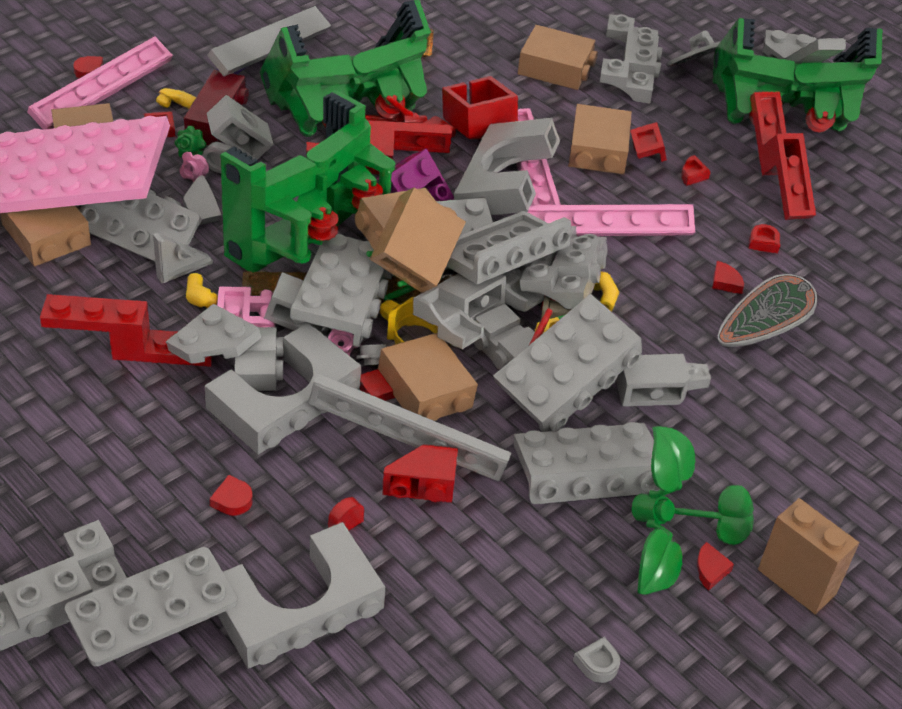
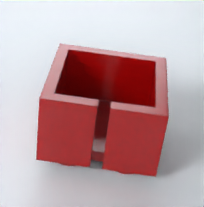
M492 76L469 81V103L467 102L466 83L442 87L443 119L468 139L482 138L490 124L518 121V95Z

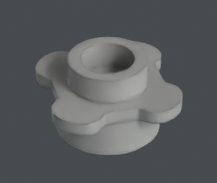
M386 344L360 345V355H356V359H364V365L379 364L381 349L385 348Z

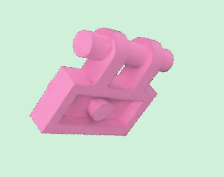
M219 287L217 306L257 327H275L274 322L264 319L273 295L272 291L263 290L260 296H251V287ZM250 312H258L260 316H250Z

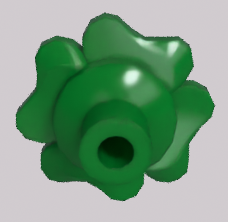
M188 126L185 130H179L178 138L174 142L178 148V156L181 158L185 152L203 156L202 149L206 147L202 131L195 130L193 126Z

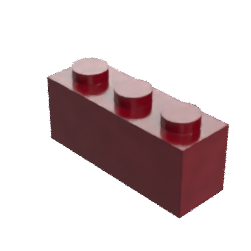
M213 70L184 117V130L188 126H193L195 130H201L203 140L208 146L213 142H221L211 134L207 112L225 95L240 105H246L249 98V89L246 88L245 76L231 73L224 77L219 70Z

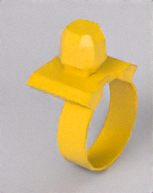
M411 297L401 305L395 301L386 300L380 306L381 315L388 321L387 340H394L395 345L405 342L397 334V331L405 325L423 326L430 329L434 334L438 333V326L432 325L426 320L413 315L414 297Z

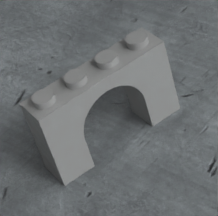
M543 118L490 124L454 192V199L486 198L491 215L519 213L521 211L528 212L536 195L528 171L498 172L520 161L553 158L560 142L553 119Z
M310 323L304 324L283 337V360L309 382L308 386L302 391L283 397L265 395L251 387L232 369L205 385L206 409L258 455L268 448L278 445L283 438L292 432L304 428L309 421L321 413L328 412L308 403L317 374L357 390L360 387L361 365Z
M343 522L310 535V559L329 588L319 601L310 606L287 609L271 604L261 596L243 564L223 572L237 595V605L217 616L247 669L258 664H268L278 655L294 648H303L314 639L328 633H337L345 628L346 625L361 618L373 617L381 609H384L385 585Z

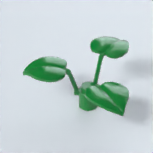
M652 427L654 445L651 458V472L653 481L660 490H650L649 494L640 493L634 498L632 503L633 517L637 521L647 522L646 526L648 528H654L644 543L641 556L637 593L642 595L669 588L677 581L682 567L681 547L678 543L671 542L672 532L660 525L670 521L674 514L718 519L717 537L723 543L731 545L740 544L747 539L752 531L754 521L752 514L754 508L751 496L746 488L739 485H730L722 491L718 501L719 512L675 508L673 502L664 496L681 490L682 481L692 477L696 462L695 451L690 440L681 432L668 427Z

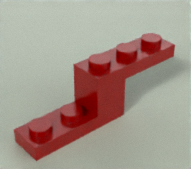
M754 92L750 96L762 176L778 175L785 220L813 218L816 216L803 133H786L780 92Z
M367 120L371 125L370 143L391 159H393L394 150L422 151L427 149L428 152L450 153L452 125ZM307 142L306 155L309 150L319 143ZM365 165L371 174H379V171Z
M51 294L46 296L40 315L41 327L109 332L112 360L212 366L213 356H206L205 362L191 364L170 352L166 341L178 331L151 330L147 301Z

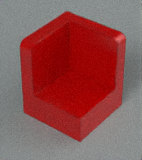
M657 122L630 130L633 147L638 159L659 153L661 162L667 160L665 146Z

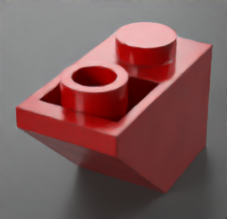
M423 444L384 467L382 495L452 503L458 448Z

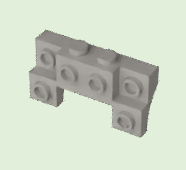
M609 14L606 37L620 40L626 43L623 61L603 58L600 82L620 88L633 101L650 104L654 78H659L662 47H658V30H652L648 27H634L635 18Z
M571 226L570 246L558 250L552 266H547L543 263L527 266L520 279L521 291L546 295L560 303L565 309H573L592 293L595 283L600 282L601 269L606 267V256L608 254L607 237H597L594 234H585L577 237L576 226Z
M518 268L479 284L466 279L458 273L438 284V286L414 297L413 315L426 320L432 325L438 326V338L455 347L464 349L484 337V326L474 321L475 317L504 303L512 306L515 310L526 312L544 301V295L536 292L521 291L520 279L523 274Z
M99 520L63 534L65 544L72 557L0 585V651L30 638L43 636L50 630L68 623L69 620L65 613V605L68 602L127 578L115 557L114 547Z

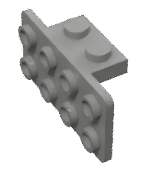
M150 189L147 198L85 204L79 209L88 221L90 234L154 262L153 234L159 233L189 245L201 222V216L198 213L182 207L181 203L173 198L165 196L163 199L156 196V193Z
M201 547L72 600L65 605V613L90 664L101 666L234 608L237 605V595L211 551L206 547Z

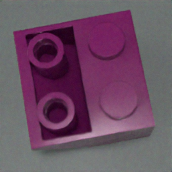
M427 149L412 154L395 165V170L392 172L391 193L408 191L414 187L416 189L426 188L435 201L455 200Z

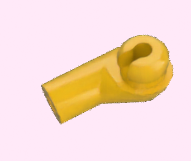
M163 88L158 92L159 96H157L156 102L162 107L168 108L171 105V101L189 109L196 97L181 90Z
M601 271L600 282L595 283L593 289L602 291L603 294L600 302L612 312L619 295V290L611 275Z
M192 273L188 276L186 288L187 301L200 308H208L212 304L216 305L218 295L203 286L202 275Z

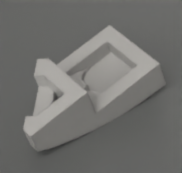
M204 175L198 176L183 197L184 207L201 216L199 225L221 221L220 209Z

